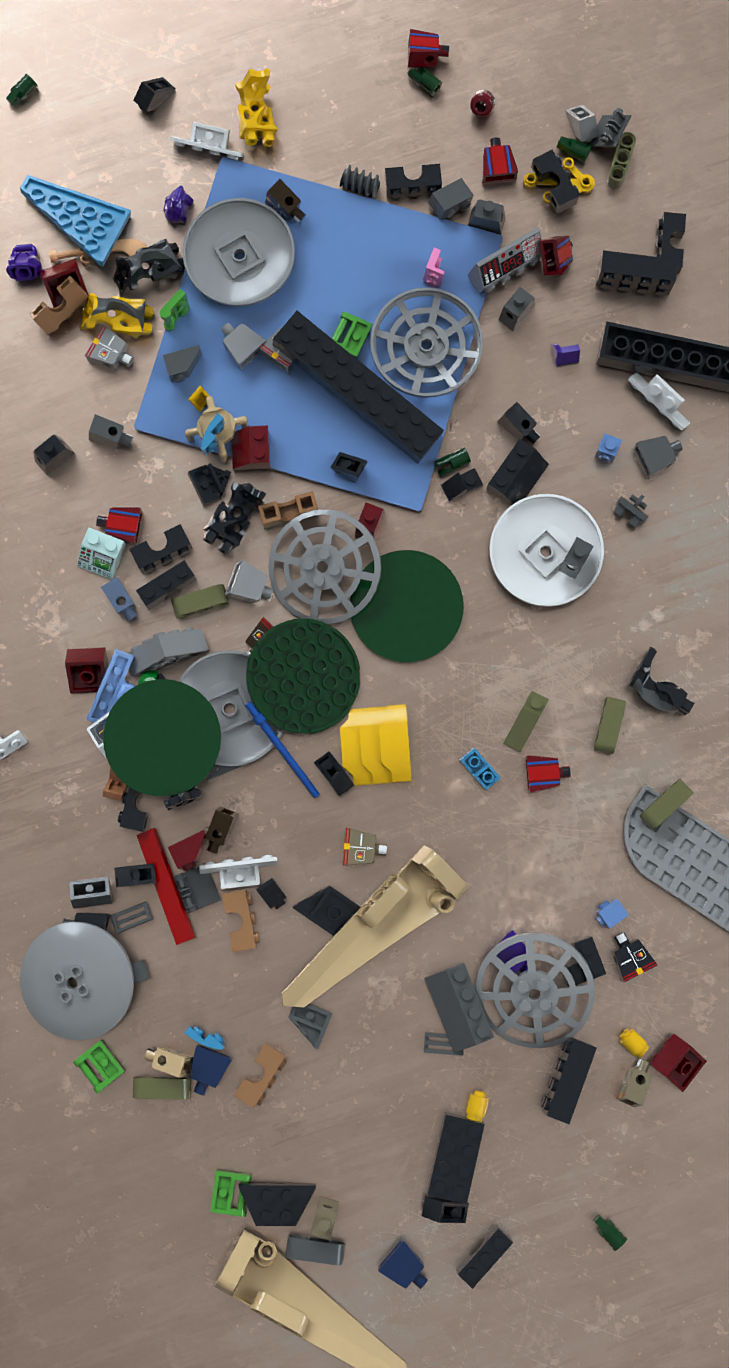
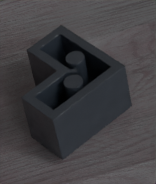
M592 936L571 943L588 963L593 979L606 974ZM578 962L565 966L571 973L575 985L587 982L583 969ZM562 973L565 984L567 987H569L568 981Z

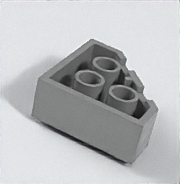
M191 627L184 629L182 632L173 630L168 632V634L164 632L154 634V638L142 641V645L131 648L129 654L134 655L129 671L131 677L138 676L146 671L165 668L177 664L179 661L188 658L192 659L205 653L209 649L202 629L194 630Z

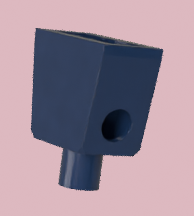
M198 1044L195 1048L190 1078L197 1081L193 1092L205 1096L208 1085L216 1088L233 1057Z
M405 1238L398 1242L378 1266V1271L405 1289L411 1282L421 1289L428 1281L420 1273L424 1268L423 1261Z

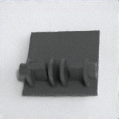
M621 108L614 110L612 115H602L597 125L599 136L593 138L587 145L591 147H616L632 116L624 115Z
M199 867L185 873L175 875L174 880L186 913L221 900L211 873L200 874Z

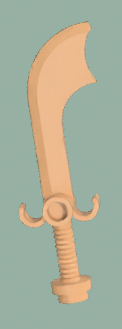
M136 239L117 240L111 252H123L130 257L136 254V251L140 248L148 246ZM79 246L71 251L67 250L57 253L56 249H52V251L48 252L51 263L59 264V259L80 256L82 265L90 266L89 261H83V259H88L90 256Z

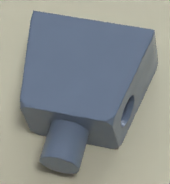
M118 577L101 586L117 614L122 613L127 622L137 616L132 608L135 604ZM120 598H124L126 601L122 606L118 603Z

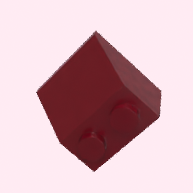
M76 259L40 271L53 308L61 305L63 296L59 293L57 287L69 276L89 296Z
M268 425L248 426L235 431L234 437L231 440L233 470L271 468Z
M106 647L67 649L65 667L70 693L98 691L108 668Z
M202 830L168 847L177 869L188 871L196 867L195 863L200 861L207 841L205 838L206 831Z
M673 1034L666 1041L661 1051L655 1055L650 1065L679 1090L684 1092L707 1061L691 1045L676 1034Z

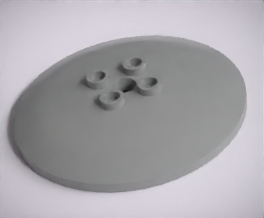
M232 198L207 207L193 220L184 238L183 261L191 282L204 296L227 306H250L270 298L285 284L294 265V240L287 223L274 209L252 199ZM237 252L245 254L244 258L240 260L234 256Z
M227 650L208 654L188 667L179 679V682L199 691L209 701L217 714L221 727V748L215 765L240 766L248 764L264 756L274 746L262 728L252 720L253 716L245 707L251 701L246 685V667L250 654L245 652ZM230 703L234 706L235 711L233 714H226L224 712L226 704ZM265 720L276 736L280 738L283 730Z
M66 922L47 929L32 942L22 962L20 985L23 999L29 1012L43 1028L61 1038L88 1040L105 1034L124 1017L133 996L134 975L127 953L118 940L109 932L86 922ZM70 978L77 980L76 988L70 986Z

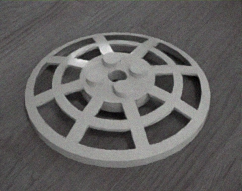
M416 288L397 295L381 309L372 327L370 339L371 354L379 373L397 390L415 397H439L457 390L474 374L482 356L483 333L475 313L462 299L441 289ZM418 296L434 297L432 308L423 307L411 311L407 309L404 301ZM441 298L458 306L467 316L457 322L451 315L439 310ZM397 305L402 316L394 323L390 333L380 330L379 327L384 317ZM430 314L428 323L416 324L413 316ZM437 316L447 320L452 326L444 331L436 325ZM406 321L410 327L406 336L395 335L400 325ZM470 322L476 333V351L465 350L466 343L462 328ZM456 332L460 341V349L449 347L448 337ZM377 337L388 340L387 349L391 362L381 366L377 355ZM428 341L432 347L430 349H423L421 344ZM393 342L404 345L405 355L397 359L395 358ZM447 355L458 357L448 371L441 363ZM463 358L474 359L469 372L461 381L456 383L451 375L459 368ZM410 361L418 366L416 375L408 373L401 365ZM435 367L440 373L436 377L423 378L425 368ZM396 368L401 375L414 381L412 391L395 383L386 373ZM445 380L450 387L435 393L419 392L421 383H435Z
M321 509L303 513L283 527L272 545L268 568L272 588L286 609L301 619H314L325 624H332L357 615L367 606L378 588L382 566L378 545L373 535L360 521L337 510ZM330 515L327 527H314L304 531L299 522L312 516ZM339 517L352 523L361 531L363 536L353 541L347 534L335 529L337 518ZM293 526L298 536L290 544L286 555L275 553L281 538ZM325 532L323 544L313 546L308 536L314 533ZM333 534L342 538L348 545L340 551L332 546ZM302 541L306 548L302 558L292 557L294 548ZM367 542L371 547L374 557V573L362 571V557L358 548ZM351 552L354 553L356 559V570L346 568L344 557ZM274 560L284 562V575L288 586L282 591H279L275 581ZM322 561L328 565V569L324 573L318 569V565ZM289 564L300 566L301 577L294 582L291 579ZM344 576L354 577L351 587L344 593L338 584L343 580ZM360 580L372 581L365 598L359 605L354 607L348 598L357 589ZM307 583L310 587L314 588L313 598L310 599L304 596L298 588ZM332 588L338 597L331 601H320L322 590ZM293 592L301 601L311 605L310 616L294 609L284 598ZM342 603L348 611L344 615L334 618H318L319 607H331Z
M529 932L505 939L487 954L478 971L476 993L490 1027L499 1036L519 1046L546 1048L567 1041L582 1029L593 1009L595 984L588 963L572 945L553 935ZM533 941L551 943L562 948L565 952L559 960L545 954L534 953ZM519 942H525L526 954L516 956L506 964L496 956L511 945ZM571 957L583 969L587 978V985H575L571 973L565 967V964ZM527 960V971L517 975L510 969L517 963ZM535 960L545 961L552 964L553 967L548 973L537 970ZM492 962L500 971L495 978L493 992H482L483 976L488 965ZM560 971L568 981V988L558 989L554 978ZM504 975L513 982L511 992H499L500 983ZM532 989H536L540 992V996L533 998L529 992ZM589 993L587 1009L581 1021L578 1022L570 1017L575 1008L577 995ZM571 996L565 1013L556 1007L559 997ZM483 1000H494L499 1014L505 1020L502 1025L497 1027L492 1022L484 1008ZM500 1000H512L516 1010L508 1016ZM552 1013L559 1018L555 1023L542 1027L541 1017ZM522 1015L532 1017L534 1028L523 1026L516 1021ZM564 1023L573 1028L564 1037L544 1043L543 1033L555 1030ZM512 1026L523 1032L535 1033L536 1043L519 1041L506 1035L505 1032Z

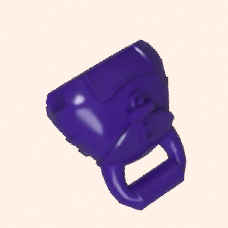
M178 186L165 198L163 211L165 218L171 223H185L188 208L192 206L194 201L185 192L183 186Z
M33 244L16 245L6 266V272L9 277L16 279V281L34 280L38 277L42 266L41 262L37 259L36 247Z

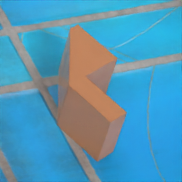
M110 767L109 780L103 790V797L122 801L128 786L117 777Z

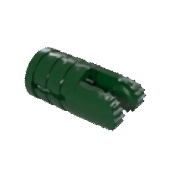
M414 67L415 70L411 69L407 72L413 81L432 96L442 86V81L424 67Z
M462 447L451 454L435 460L434 463L435 466L439 467L449 462V465L438 470L441 477L470 463L471 459L467 450Z

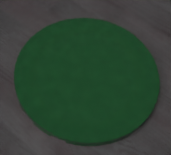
M399 550L382 555L381 578L378 588L367 606L357 615L351 617L354 630L369 650L386 660L416 663L432 658L450 644L461 625L464 603L460 585L454 574L444 563L427 553L414 550ZM374 560L362 571L374 573ZM360 580L357 589L350 596V602L354 607L359 605L365 598L372 581Z
M292 619L272 627L256 642L247 662L246 685L253 705L269 723L291 733H316L338 723L352 708L360 688V666L352 645L337 629L314 619Z
M151 680L129 689L113 705L104 726V751L113 772L130 788L150 796H174L196 787L211 772L216 764L221 748V727L212 705L199 691L175 680Z

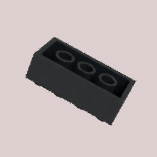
M603 250L598 263L596 286H600L603 289L618 288L620 291L634 290L641 294L650 292L658 296L669 295L676 281L678 259Z
M573 1037L563 1042L561 1050L564 1052L562 1058H558L555 1064L557 1072L555 1077H551L548 1088L550 1091L548 1097L544 1096L541 1103L542 1111L546 1116L570 1124L597 1047Z
M448 1112L444 1113L428 1182L427 1195L467 1205L485 1126L483 1121H474L464 1116Z

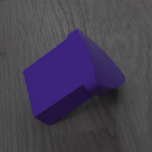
M558 343L552 344L556 366L579 362V344L560 347Z

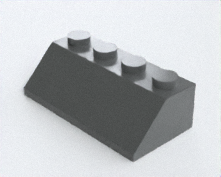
M459 963L424 978L454 1053L494 1038L464 963Z

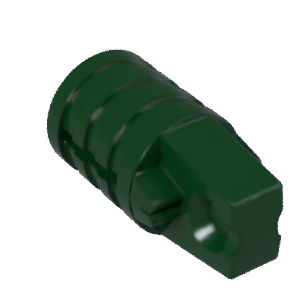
M25 73L10 89L11 92L6 97V100L14 107L38 86L37 83Z
M563 136L560 137L556 148L562 150L567 155L577 158L584 163L591 150V146Z
M599 1214L593 1219L600 1227L597 1232L612 1246L614 1251L618 1250L627 1241V1237L623 1236L610 1219L606 1222Z

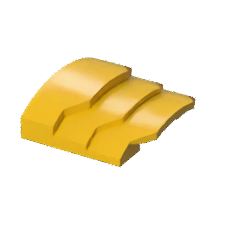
M406 704L350 709L348 720L340 727L342 766L353 775L354 786L411 782Z

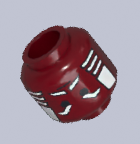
M487 90L476 92L470 102L471 111L478 117L488 116L495 106V98Z

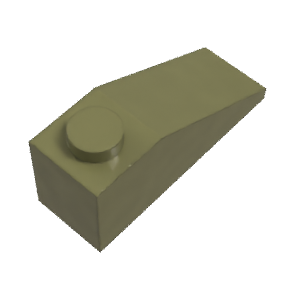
M531 691L503 744L521 752L549 699Z

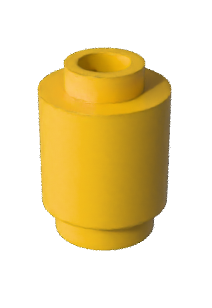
M633 1028L630 1030L625 1029L619 1036V1043L633 1056L640 1058L649 1049L647 1041Z
M475 1090V1093H470L466 1108V1118L482 1122L490 1099L486 1097L487 1093Z

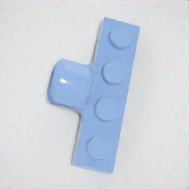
M115 649L86 720L96 722L112 709L113 705L124 693L136 686L125 680L134 655Z

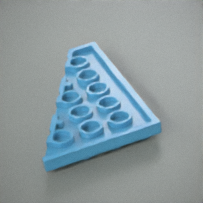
M27 175L20 187L21 193L99 266H104L131 216V210Z

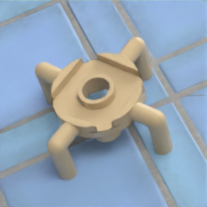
M208 396L206 398L208 409L198 419L197 427L187 429L185 436L188 442H193L195 435H199L203 440L209 424L217 413L224 418L225 427L215 436L218 440L217 448L222 462H226L228 456L225 444L233 439L235 426L241 425L242 428L249 426L246 416L233 418L226 410L215 407L213 397Z

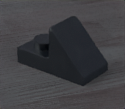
M339 452L330 468L334 472L347 475L356 483L367 461Z
M475 468L461 475L458 472L441 484L449 502L483 486Z
M154 863L114 868L116 888L156 883Z

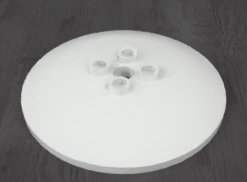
M554 494L533 495L514 503L498 519L490 540L491 565L501 585L517 599L536 606H559L583 595L598 577L604 559L602 534L591 514L577 502ZM576 537L594 547L576 579H573L558 570ZM544 547L549 548L551 555L544 557L540 550Z

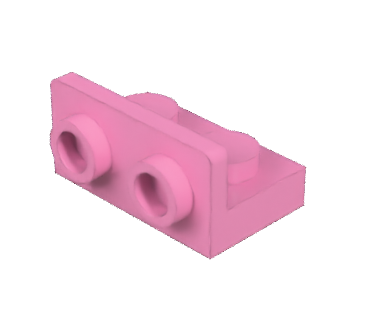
M434 248L426 266L423 282H426L430 287L437 286L440 288L445 271L440 269L442 258L439 256L441 250Z

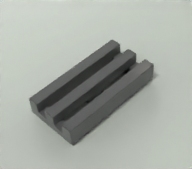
M147 901L110 915L116 934L154 920ZM144 907L145 909L117 922L115 918ZM147 914V918L142 919L120 929L118 927V925L123 924L125 922H128L130 920Z
M425 1032L424 1053L464 1055L463 1050L454 1053L453 1050L429 1049L428 1045L452 1046L450 1042L429 1041V1037L448 1038L447 1034Z

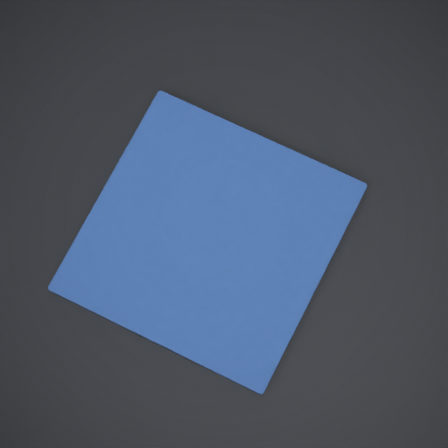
M222 157L205 209L217 202L232 198H247L265 204L267 191L281 179L301 200L300 209L306 214L300 223L293 217L285 221L294 240V265L289 278L278 292L260 303L242 307L223 305L207 298L193 285L185 269L179 289L186 293L190 306L189 311L184 317H180L175 322L174 330H165L134 424L135 429L201 449L202 439L200 436L195 435L194 441L188 442L185 431L196 428L198 419L208 409L206 405L199 412L188 400L197 388L202 386L213 397L215 407L226 410L233 418L246 416L249 426L268 425L271 467L269 469L417 512L421 511L434 471V461L437 460L457 390L439 397L422 398L405 394L391 386L382 377L374 364L370 343L371 329L357 359L444 430L442 436L418 464L295 363L288 374L259 354L240 370L224 347L223 339L227 336L221 329L227 323H230L234 328L244 324L266 341L279 328H282L297 310L332 338L341 320L342 312H347L374 325L379 312L390 300L403 292L416 288H436L456 295L468 304L479 320L486 292L484 291L479 294L467 275L477 262L500 250L503 237L499 234L446 219L440 220L436 216ZM434 248L441 250L439 256L442 258L440 269L445 271L440 288L437 286L430 287L426 282H423L426 266ZM237 252L234 257L240 260L244 258L245 254ZM418 296L407 299L404 303L409 311L423 307L432 308L434 297ZM441 298L439 310L448 313L457 322L467 316L458 306ZM397 305L384 317L379 327L380 330L390 333L394 323L402 316ZM430 314L415 315L413 319L416 324L428 323ZM437 316L436 325L444 331L452 326L447 320ZM406 321L400 325L395 335L406 336L410 330ZM347 322L338 341L339 343L343 344L352 323ZM471 322L462 328L466 343L465 350H470L475 333ZM456 332L448 337L449 347L460 349V341ZM377 337V355L381 366L391 362L387 349L388 340ZM428 341L421 344L423 349H430L432 347ZM393 342V352L396 359L405 355L404 345ZM199 345L202 355L191 375L182 382H171L163 355ZM447 355L441 363L448 371L458 357ZM463 358L459 368L451 375L456 383L461 380L467 358ZM410 361L401 365L405 371L414 376L416 375L418 366ZM435 367L425 368L423 378L436 377L440 373ZM396 368L386 373L395 383L412 391L414 381L401 375ZM445 380L435 383H421L419 392L435 393L450 387ZM241 425L235 426V431L243 429ZM230 440L225 444L227 456L232 458V441ZM216 448L213 451V453L219 454L218 448ZM339 452L367 461L356 483L347 475L334 472L330 468Z

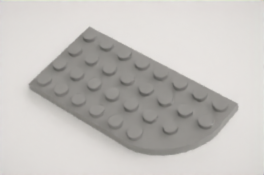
M645 784L628 809L624 822V842L631 862L645 878L729 932V839L681 807L677 808L657 828L652 830L639 815L661 794Z

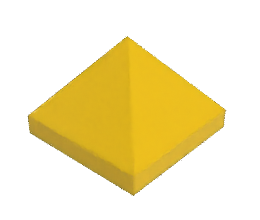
M199 386L188 400L201 412L207 405L206 398L210 395L202 386Z

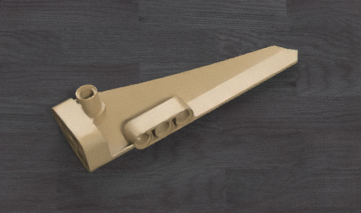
M423 845L397 874L391 875L289 984L282 992V1005L304 1008L359 967L441 912L445 914L450 913L454 908V901L469 886L434 850Z
M246 1230L242 1232L214 1287L250 1306V1309L354 1368H407L406 1363L280 1254L273 1243L266 1242ZM262 1248L270 1249L271 1257H264L261 1252Z

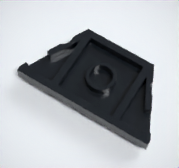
M328 885L298 902L292 908L335 936L361 907Z
M238 1183L239 1190L256 1226H296L316 1189L315 1184Z

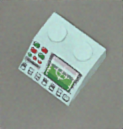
M88 527L81 544L77 567L113 580L127 545L123 540Z

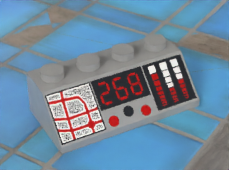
M538 228L475 264L467 276L479 294L484 291L486 293L491 292L496 288V284L501 283L502 285L511 279L510 276L513 274L518 276L526 270L525 267L529 265L533 267L541 262L539 240L542 239Z

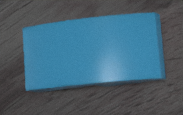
M218 413L209 424L202 440L201 451L205 456L217 448L218 440L215 434L218 435L225 427L224 418Z
M474 747L459 759L485 790L489 789L500 779L496 771Z
M190 1026L184 1032L187 1036L204 1046L219 1050L226 1046L223 1043L225 1040L218 1033H210L205 1038L203 1036L205 1033L198 1026Z

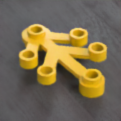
M565 158L562 167L575 177V179L571 178L570 181L573 186L575 185L578 188L579 194L593 190L595 185L594 178L589 174H582L574 166L572 158ZM569 162L571 166H566L565 163ZM534 173L526 174L523 179V186L528 190L535 189L537 185L558 186L551 179L539 182ZM528 178H533L534 181L530 182ZM583 181H588L589 184L585 185ZM550 191L545 192L543 195V202L547 205L551 204L550 200L545 198L549 196Z

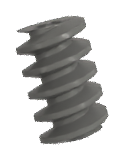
M349 164L342 174L339 185L341 187L344 184L345 189H349L351 186L353 192L358 189L359 194L365 191L367 197L372 193V198L375 199L380 187L379 175L377 174L374 179L372 178V172L365 176L364 169L359 174L358 167L351 171V165Z

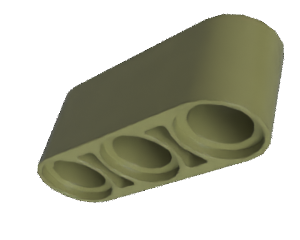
M624 132L616 147L607 178L608 185L613 189L620 188L626 177L636 143V137L631 132ZM623 142H627L630 145L626 146L623 144ZM617 175L620 179H615L613 176Z
M224 584L214 585L171 599L176 618H185L227 605L229 600L227 596H224L226 592Z
M609 696L606 697L594 750L609 754L614 753L626 701Z
M680 778L639 816L654 830L692 796L693 791Z
M133 1077V1098L190 1099L191 1078Z

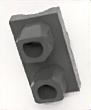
M632 494L629 499L635 503L634 505L622 496L617 501L619 503L614 512L620 517H623L627 510L634 513L628 522L635 528L649 517L637 508V506H640L642 509H645L648 506L642 502L645 497L644 495L637 498Z

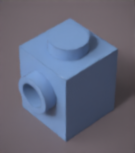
M604 433L595 457L604 462L613 463L622 440Z
M614 899L610 903L608 900L598 906L600 910L596 912L598 915L596 919L602 927L606 926L608 929L629 916L618 899Z

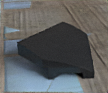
M210 463L188 471V476L203 507L221 499L231 474L230 471L221 470Z

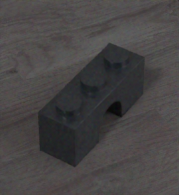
M552 149L534 158L531 168L539 182L551 179L558 185L549 194V200L557 214L576 205L580 195L579 190L571 183L570 174L567 170L563 169L559 155L555 154Z
M440 164L422 165L421 176L415 180L408 179L405 176L403 167L385 168L387 197L399 198L404 195L412 197L420 194L431 195L433 192L441 189Z
M664 212L662 218L658 219L657 230H660V236H657L656 247L659 248V253L655 257L678 259L677 274H679L683 267L684 249L673 247L670 240L674 238L682 239L685 233L686 214Z
M181 524L164 532L167 544L162 550H152L147 541L129 549L141 573H149L156 569L155 566L161 563L163 565L173 560V557L177 555L183 556L190 552L189 549L192 546Z
M183 560L137 589L136 592L147 609L150 610L165 601L164 598L169 593L177 589L182 590L197 579L186 561Z
M130 787L128 793H124L122 803L125 805L123 811H120L118 816L119 827L145 832L149 813L140 811L136 806L137 798L143 793Z
M497 1224L485 1236L480 1248L473 1255L469 1254L456 1269L457 1274L472 1289L513 1244L512 1238Z

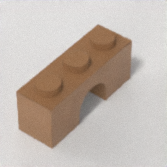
M71 276L57 287V290L63 296L61 305L52 308L42 301L30 313L31 318L48 335L51 332H55L64 320H68L73 315V311L78 307H82L89 297L85 290Z
M313 491L297 495L289 502L277 503V501L258 506L264 529L289 523L292 519L303 513L318 510Z
M246 890L222 894L225 914L236 912L243 919L241 929L229 933L232 951L238 952L257 948V943H260L258 931L254 932L253 924H256L254 912H250L249 907L252 904L251 893H247Z
M266 1042L255 1059V1062L263 1067L264 1077L259 1081H252L245 1077L234 1096L252 1108L256 1104L260 1106L266 1097L263 1094L266 1087L271 1088L276 1080L274 1074L277 1069L281 1071L287 1061L284 1059L286 1054Z

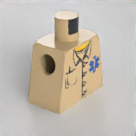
M165 1047L157 1048V1050L147 1049L145 1060L153 1062V1069L179 1078L190 1075L194 1056Z

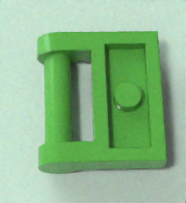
M181 289L160 310V316L164 320L163 325L167 331L174 330L175 322L180 317H184L189 311L190 306L186 293Z
M342 312L341 320L332 339L357 359L373 324L347 312ZM347 322L352 323V325L343 341V344H341L338 341L346 327Z
M102 1040L73 1062L94 1086L93 1090L96 1094L125 1072ZM87 1058H89L92 1064L96 1067V1069L105 1079L103 1082H100L98 1080V1078L95 1076V1074L92 1072L89 1066L85 1063V1060Z
M216 1170L210 1212L246 1217V1203L241 1192H239L237 1208H232L231 1206L235 1180L241 1181V1183L251 1182L252 1175Z

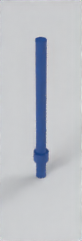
M251 701L247 703L245 707L253 716L252 720L255 724L262 728L312 797L316 798L319 796L318 790L267 724L263 714L258 712Z

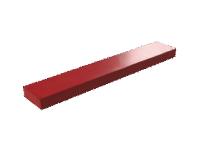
M156 828L136 835L146 863H154L156 877L154 885L176 945L196 938Z

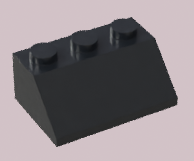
M519 439L488 483L486 490L512 506L528 496L549 464L534 447Z

